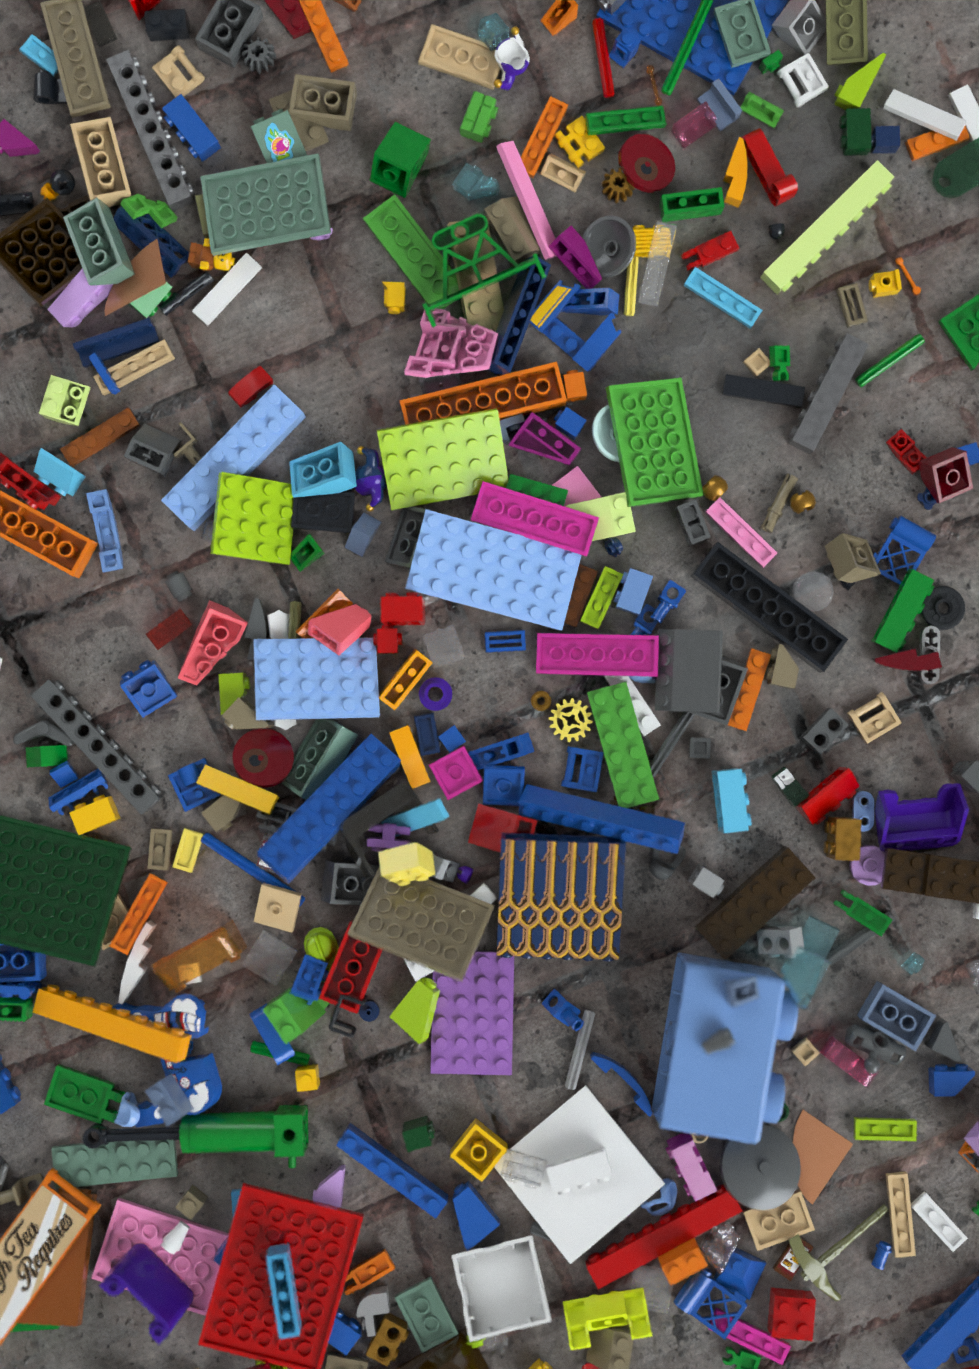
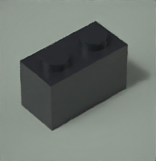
M185 9L145 11V26L150 41L190 39V22Z

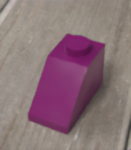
M5 119L1 121L0 154L5 152L9 157L34 155L40 152L30 139Z

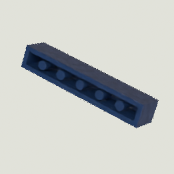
M531 256V257H529V258H527V259H524L522 262H524V261H526V260H528V259H530V258H533V256ZM538 257L547 277L551 264ZM536 264L518 272L496 329L499 337L490 368L487 370L497 376L511 372L545 283L546 277H541Z

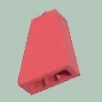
M354 604L311 619L308 625V634L337 655H340L370 628L372 615L366 609Z

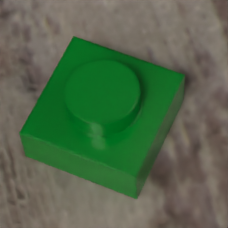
M777 50L761 61L759 70L762 74L768 71L771 73L780 67V62L783 58L780 50Z

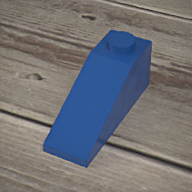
M611 288L579 289L561 312L590 315H609L612 312L614 315H617L619 294Z
M525 733L468 753L477 769L480 770L484 768V765H496L535 751L529 733Z

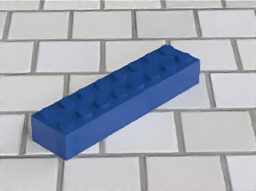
M370 734L257 851L258 857L289 884L400 767L401 759L374 735Z

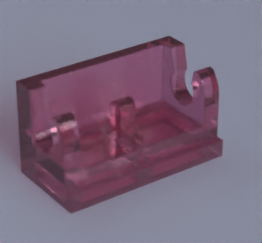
M705 101L674 123L671 132L683 149H685L715 128L717 125L715 120L717 118Z

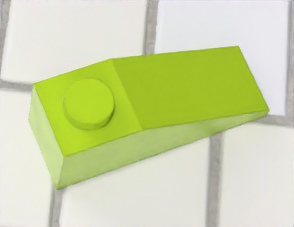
M880 54L846 80L844 86L840 84L834 95L837 97L834 105L844 110L860 108L887 54Z

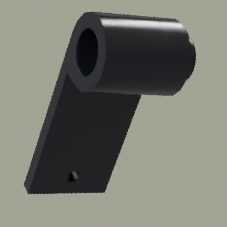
M40 70L34 74V101L40 104H67L61 79H56L50 72Z

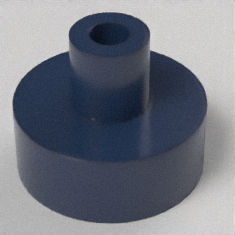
M367 1000L365 1005H361L359 1008L360 1017L367 1022L374 1021L380 1013L379 1005L373 1000Z

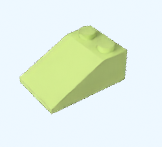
M626 492L565 505V507L599 517L592 541L636 532L631 507L627 505Z

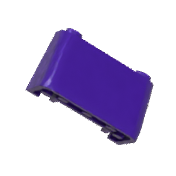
M142 1243L132 1246L110 1269L99 1285L111 1296H117L127 1289L156 1318L149 1326V1334L159 1345L167 1338L194 1299L192 1290L148 1246Z

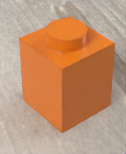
M578 370L567 371L562 379L567 399L566 403L586 400L587 391L584 373L578 372Z

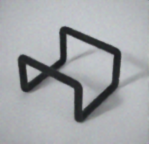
M344 994L340 995L329 1024V1029L347 1037H354L357 1030L356 1027L337 1021L342 999L365 1005L368 997L365 995L361 1001ZM336 1024L347 1029H350L352 1031L351 1033L334 1028L333 1025Z

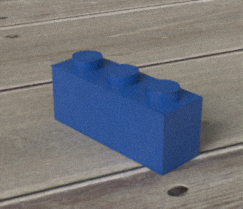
M182 94L162 108L165 113L164 120L170 127L174 126L177 129V137L182 143L187 142L190 146L187 149L194 158L198 157L204 162L221 148L218 140Z

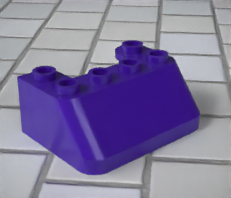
M960 783L944 784L938 790L937 798L898 801L899 797L896 791L890 789L878 791L875 818L878 844L881 851L886 852V848L910 851L950 847L960 842L969 811Z

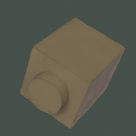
M192 1184L175 1208L192 1220L204 1205L208 1196Z

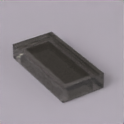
M98 1L84 7L89 26L99 47L117 40L102 3Z

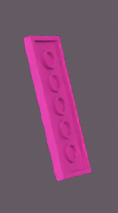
M484 481L482 482L471 517V521L518 534L586 557L599 520L597 516Z
M537 633L536 674L658 677L659 636Z

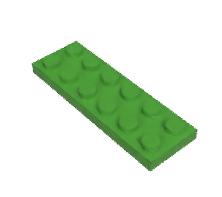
M393 195L366 215L363 221L423 300L428 304L443 298V257L396 195ZM456 274L448 277V295L459 291ZM449 303V304H447V305H445V306H442V307H440V308H437V309H445L447 306H449V305L452 304V303Z
M627 682L587 692L618 806L630 808L659 800Z

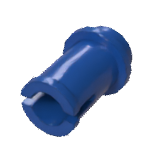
M879 1241L876 1244L877 1250L871 1265L884 1270L888 1255L892 1253L889 1243Z

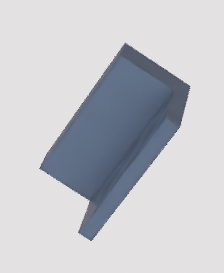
M719 78L712 83L710 90L697 98V101L719 131H722L739 119L742 113V109Z

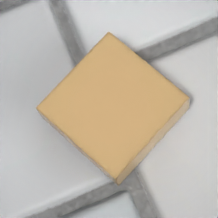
M760 348L743 362L755 377L770 366V360Z
M804 1037L791 1049L804 1066L820 1054L807 1037Z

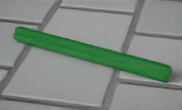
M701 0L661 90L663 94L667 96L672 94L714 0Z

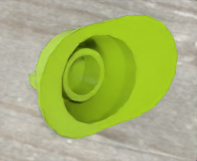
M314 928L305 936L304 948L306 954L328 963L326 970L330 972L339 950L337 941L333 933L327 928Z

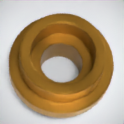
M538 691L533 694L531 704L534 709L544 711L549 708L551 697L547 692ZM539 697H543L545 699V703L543 705H539L537 703V699Z

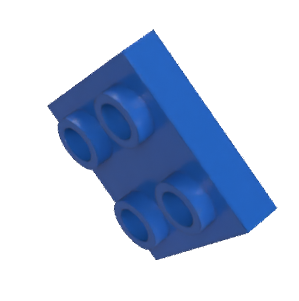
M206 758L168 775L185 812L221 795L196 783L204 766H210Z

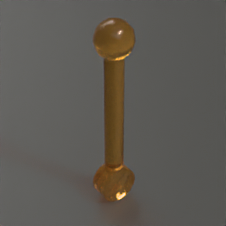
M649 65L646 68V72L650 75L656 98L654 102L659 106L662 104V99L659 97L654 79V67Z

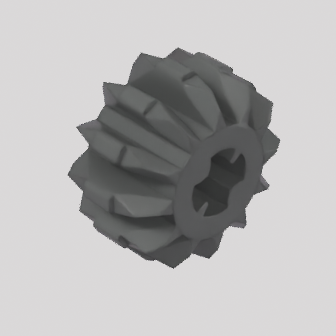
M257 37L254 42L250 38V45L244 44L243 46L245 51L242 52V57L244 58L245 66H249L252 72L257 69L259 74H261L262 69L268 72V66H274L273 60L276 59V53L273 52L275 50L274 46L269 44L267 39L261 42L260 37Z

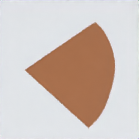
M158 239L142 249L131 261L135 274L119 284H113L106 301L105 316L166 284Z
M802 1110L795 1126L793 1144L797 1149L801 1165L798 1187L804 1197L813 1205L853 1143L805 1110Z

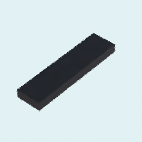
M726 374L722 395L801 408L805 387Z

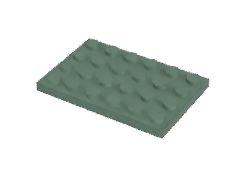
M318 153L200 176L210 249L213 256L331 234L322 167Z

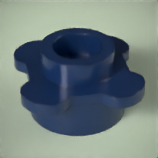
M927 487L923 493L917 495V500L920 501L926 510H931L933 505L937 503Z
M610 537L608 541H604L605 549L609 555L616 558L617 554H621L623 545L618 538Z

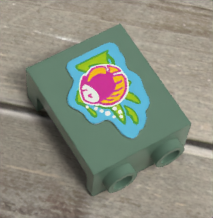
M279 109L271 113L273 117L266 120L264 117L253 121L254 125L251 126V129L266 163L307 156L288 110L283 111V109Z

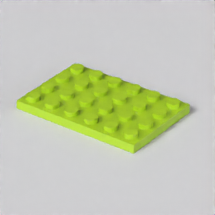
M497 408L377 430L391 510L477 495L483 481L503 488L507 486L508 473Z

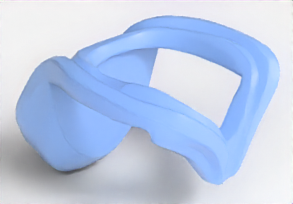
M126 1092L122 1096L119 1111L114 1120L115 1124L122 1127H133L139 1121L140 1111L136 1106L138 1102L134 1093Z

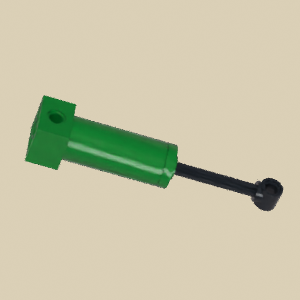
M280 1105L276 1111L186 1114L182 1117L180 1127L109 1129V1126L95 1123L84 1132L82 1139L85 1146L91 1149L97 1148L100 1145H108L109 1142L179 1140L182 1153L274 1151L275 1157H288V1167L293 1169L296 1168V1157L304 1156L309 1146L308 1105ZM91 1133H98L99 1140L94 1139Z

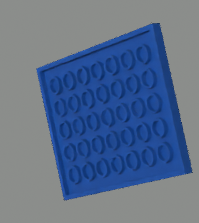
M626 0L612 15L607 10L603 11L600 8L596 18H602L605 24L619 32H622L626 27L641 39L640 44L674 62L701 0ZM714 0L683 68L711 84L719 78L729 93L734 96L753 62L731 68L713 11L716 7L738 0ZM754 0L766 38L773 29L772 24L789 0Z

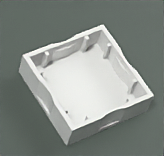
M532 1235L452 1255L457 1283L463 1298V1312L470 1342L552 1321Z

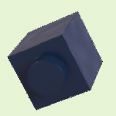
M876 126L871 133V154L896 153L900 147V126Z

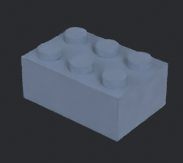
M876 981L857 1014L863 1021L914 1051L919 1047L936 1017L930 1011L879 981Z

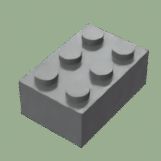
M217 0L195 38L199 49L235 68L244 51V44L248 45L250 38H252L263 18L260 6L250 0Z

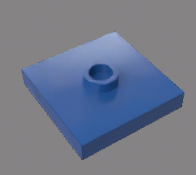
M484 765L483 805L519 806V800L524 791L525 767Z

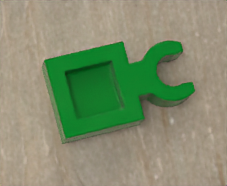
M769 346L770 367L775 369L772 374L773 381L789 380V373L786 367L790 366V346Z
M732 1347L725 1348L727 1353L732 1354L730 1358L722 1357L725 1365L735 1364L734 1369H758L761 1360L760 1354L740 1348L739 1353H736Z

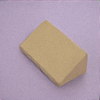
M550 154L540 174L576 192L586 171Z

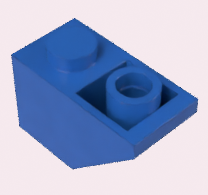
M936 1064L935 1067L928 1068L929 1092L935 1097L956 1096L975 1076V1071L968 1067L967 1064H955V1067Z

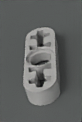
M927 626L920 631L919 656L924 655L925 651L930 649L933 652H938L940 657V631L937 627ZM929 630H931V633L935 635L933 638L930 639V644L935 643V647H925V644H929V637L925 636V634L928 633ZM940 669L930 670V673L934 676L929 681L928 677L924 676L928 671H919L920 681L924 684L936 683L939 679Z

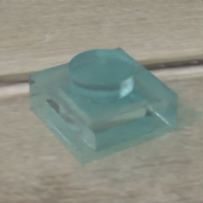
M914 952L900 967L910 975L916 974L922 969L925 959Z

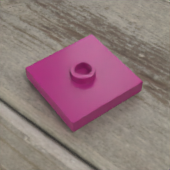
M465 745L429 764L447 800L484 781Z

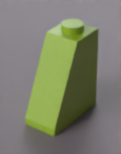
M426 977L419 979L389 1016L418 1044L423 1043L429 1037L440 993L436 983Z

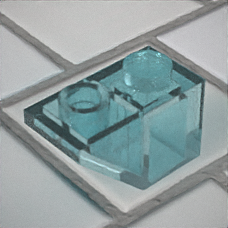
M468 163L465 164L453 181V189L468 200L497 196L500 192V185H498L499 183L495 178L485 176L476 165L471 166Z

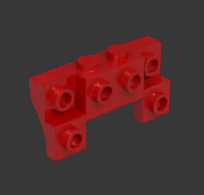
M0 452V483L8 489L10 487L16 489L17 492L15 494L34 509L39 507L45 510L48 504L55 506L61 498L59 494Z

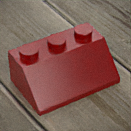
M839 767L796 802L794 807L808 824L818 825L826 818L825 814L830 810L834 812L841 806L840 802L842 800L853 797L857 793L856 789L859 787V784L849 768Z

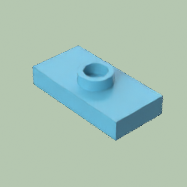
M31 34L20 47V52L40 68L55 76L58 73V67L53 50Z

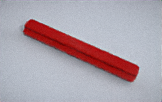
M596 18L593 20L592 25L603 96L611 98L615 92L604 21L602 18Z

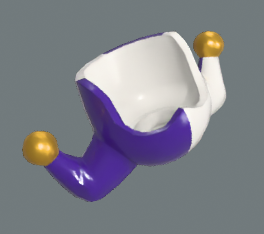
M515 26L511 28L514 38L503 40L495 50L496 61L502 70V79H496L494 86L502 90H510L515 77L522 74L529 65L530 57L528 51L524 48V43L519 36V28Z

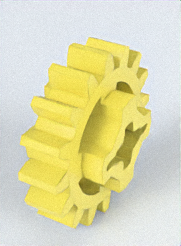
M571 698L570 703H567L564 699L562 706L558 703L555 704L558 708L557 710L551 709L554 717H549L548 720L553 721V724L549 727L556 729L553 733L554 735L561 734L560 740L567 737V742H570L571 738L574 737L575 741H579V735L584 738L586 737L584 731L591 730L587 727V724L593 723V721L588 720L592 713H586L585 710L588 706L581 707L582 701L579 700L575 704L573 698ZM566 707H573L571 712H561ZM579 711L583 714L584 723L579 720ZM562 715L565 717H570L571 715H573V719L579 725L570 724V726H568V721L565 720V718H563ZM557 718L562 720V730L558 727ZM572 728L580 729L577 733L568 734Z

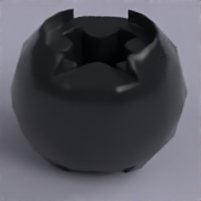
M59 169L52 173L50 186L56 194L61 196L69 195L73 192L76 181L70 171Z

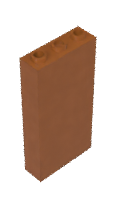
M63 1188L58 1189L60 1195L87 1214L88 1207ZM79 1189L94 1202L97 1200V1194H91V1190ZM95 1215L17 1323L76 1327L82 1324Z

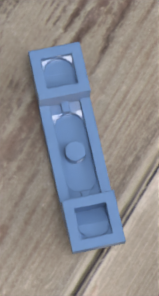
M104 489L86 493L97 534L102 572L123 569L119 533L108 491Z

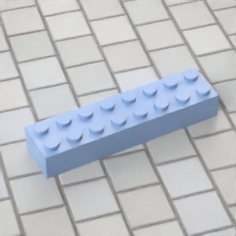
M273 385L161 501L190 529L195 531L215 511L219 472L249 476L306 418L305 414L276 385Z

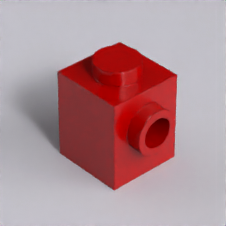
M382 625V629H377V633L373 634L374 646H377V653L399 654V645H402V633H398V629L394 628V625Z

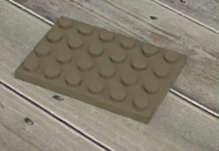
M379 866L348 931V936L463 982L494 910V905L429 879L425 881L413 880L408 885L399 886L382 877Z

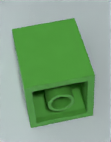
M292 986L270 1000L263 1008V1012L285 1044L302 1034L326 1013L318 1000H314L311 1005H308L307 1000L290 994Z

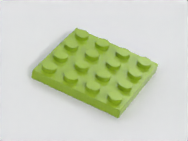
M219 472L210 554L290 565L293 538L291 523L294 500L291 484Z

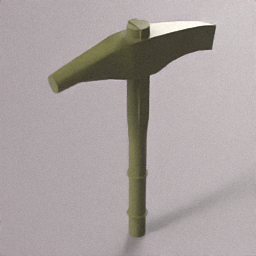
M883 1204L876 1211L874 1210V1213L817 1259L806 1251L799 1234L788 1240L797 1263L803 1270L800 1273L801 1277L806 1282L810 1279L823 1293L834 1301H839L841 1295L829 1283L826 1270L823 1267L875 1222L881 1219L889 1211L886 1205Z

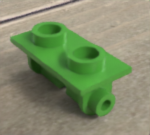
M751 92L747 93L740 107L743 112L772 128H775L784 110Z

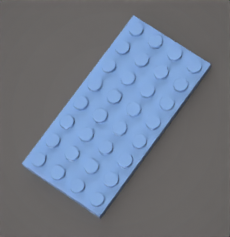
M426 509L405 589L562 631L581 555L518 534Z

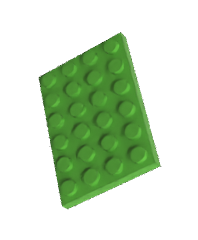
M682 378L607 386V399L628 507L704 496Z

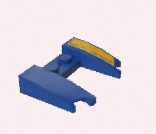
M559 280L535 308L529 323L541 333H544L583 369L590 372L622 332L621 330H615L612 319L616 317L611 312L585 342L557 318L581 286L579 284H574V288L562 285L563 281Z

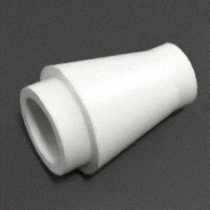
M180 1221L162 1239L161 1246L169 1253L175 1254L176 1251L180 1250L190 1227Z

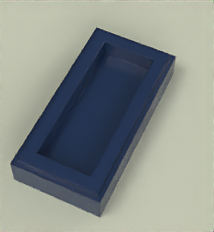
M434 713L414 716L420 755L441 753Z

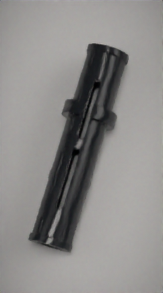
M204 271L178 292L174 291L171 297L158 305L159 308L167 316L180 305L181 307L185 305L184 302L213 282V277L208 271Z

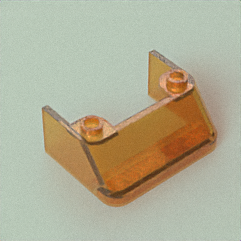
M232 919L220 928L170 955L160 958L150 966L169 991L175 990L177 993L187 987L186 983L228 960L231 964L240 959V954L248 947Z

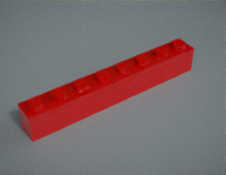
M724 1184L716 1187V1192L689 1205L684 1204L675 1213L663 1215L659 1219L660 1221L654 1224H646L636 1234L630 1233L626 1235L623 1241L611 1243L605 1248L606 1250L591 1254L585 1261L586 1268L596 1287L600 1289L743 1212L739 1203L728 1193Z

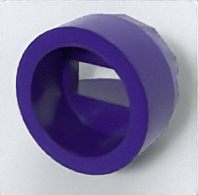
M462 866L459 868L462 873H457V877L460 881L467 884L474 869Z

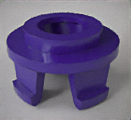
M430 678L421 685L419 698L427 709L439 711L450 704L452 689L444 679ZM430 688H441L443 691L441 700L435 702L429 699L428 692Z

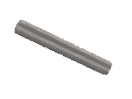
M591 1010L584 1011L582 1017L584 1024L579 1030L565 1082V1087L570 1090L576 1089L595 1017V1013Z

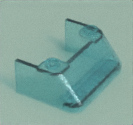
M810 915L802 929L804 948L798 946L793 958H789L788 962L785 961L780 972L784 974L782 978L797 1007L806 1010L830 963V960L826 959L840 931Z

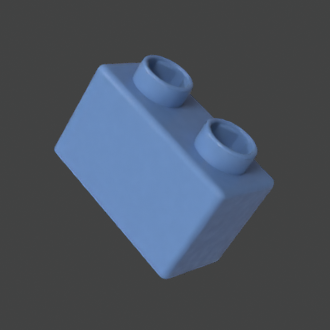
M686 953L677 954L652 1103V1111L660 1128L756 1144L761 1138L763 1122L775 1124L779 1121L784 1104L785 1082L782 1074L771 1072L776 1039L790 1041L794 1035L798 1017V997L795 992L785 990V981L768 967ZM756 976L759 998L736 1007H731L726 1002L723 981ZM728 1028L735 1040V1044L731 1045V1048L707 1055L702 1042L710 1038L719 1029Z

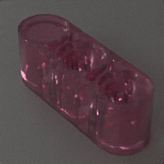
M833 1036L829 1038L820 1050L822 1055L866 1088H868L879 1073V1071L874 1074L868 1073L864 1068L865 1060Z

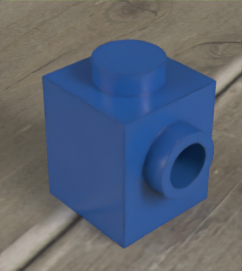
M568 407L564 411L560 410L554 418L556 421L555 428L573 440L576 439L587 421Z

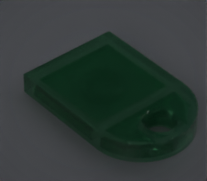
M979 138L947 156L937 164L933 172L932 182L935 190L940 195L947 198H957L979 186ZM943 177L948 178L950 185L942 187L939 184V179Z

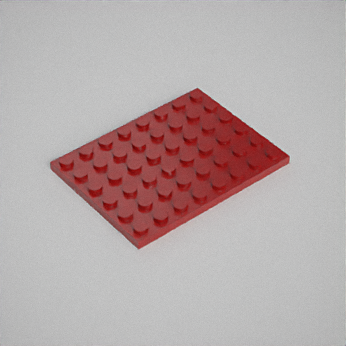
M243 1183L198 1345L291 1369H321L364 1214ZM289 1243L302 1326L300 1336L279 1339L266 1255L268 1247Z

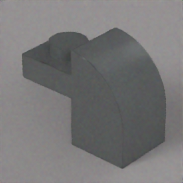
M432 851L435 875L432 877L453 883L460 864Z

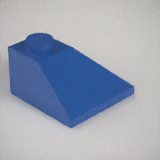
M729 1244L713 1279L734 1293L738 1291L746 1299L750 1300L767 1262Z

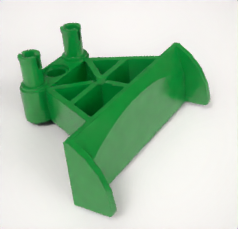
M475 214L436 232L432 237V244L437 250L443 251V298L430 304H422L432 328L437 326L433 310L482 290L535 264L541 277L545 278L546 275L537 254H533V258L518 264L485 233L488 230L489 223L482 214ZM459 227L466 229V235L463 238L455 236V231ZM479 236L472 261L449 250ZM485 238L497 250L479 257ZM448 254L466 264L448 271ZM499 254H502L514 265L484 280L477 268V264ZM473 267L479 282L448 295V277Z

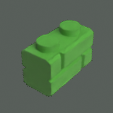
M476 91L473 92L460 126L461 136L480 143L483 142L484 137H489L492 128L489 125L491 118H496L499 107H496L495 98L485 96Z

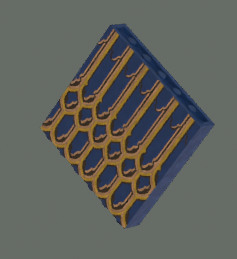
M501 833L497 955L504 958L521 956L525 959L541 957L543 959L562 958L564 960L580 958L585 961L602 959L607 962L619 960L626 842L606 836Z

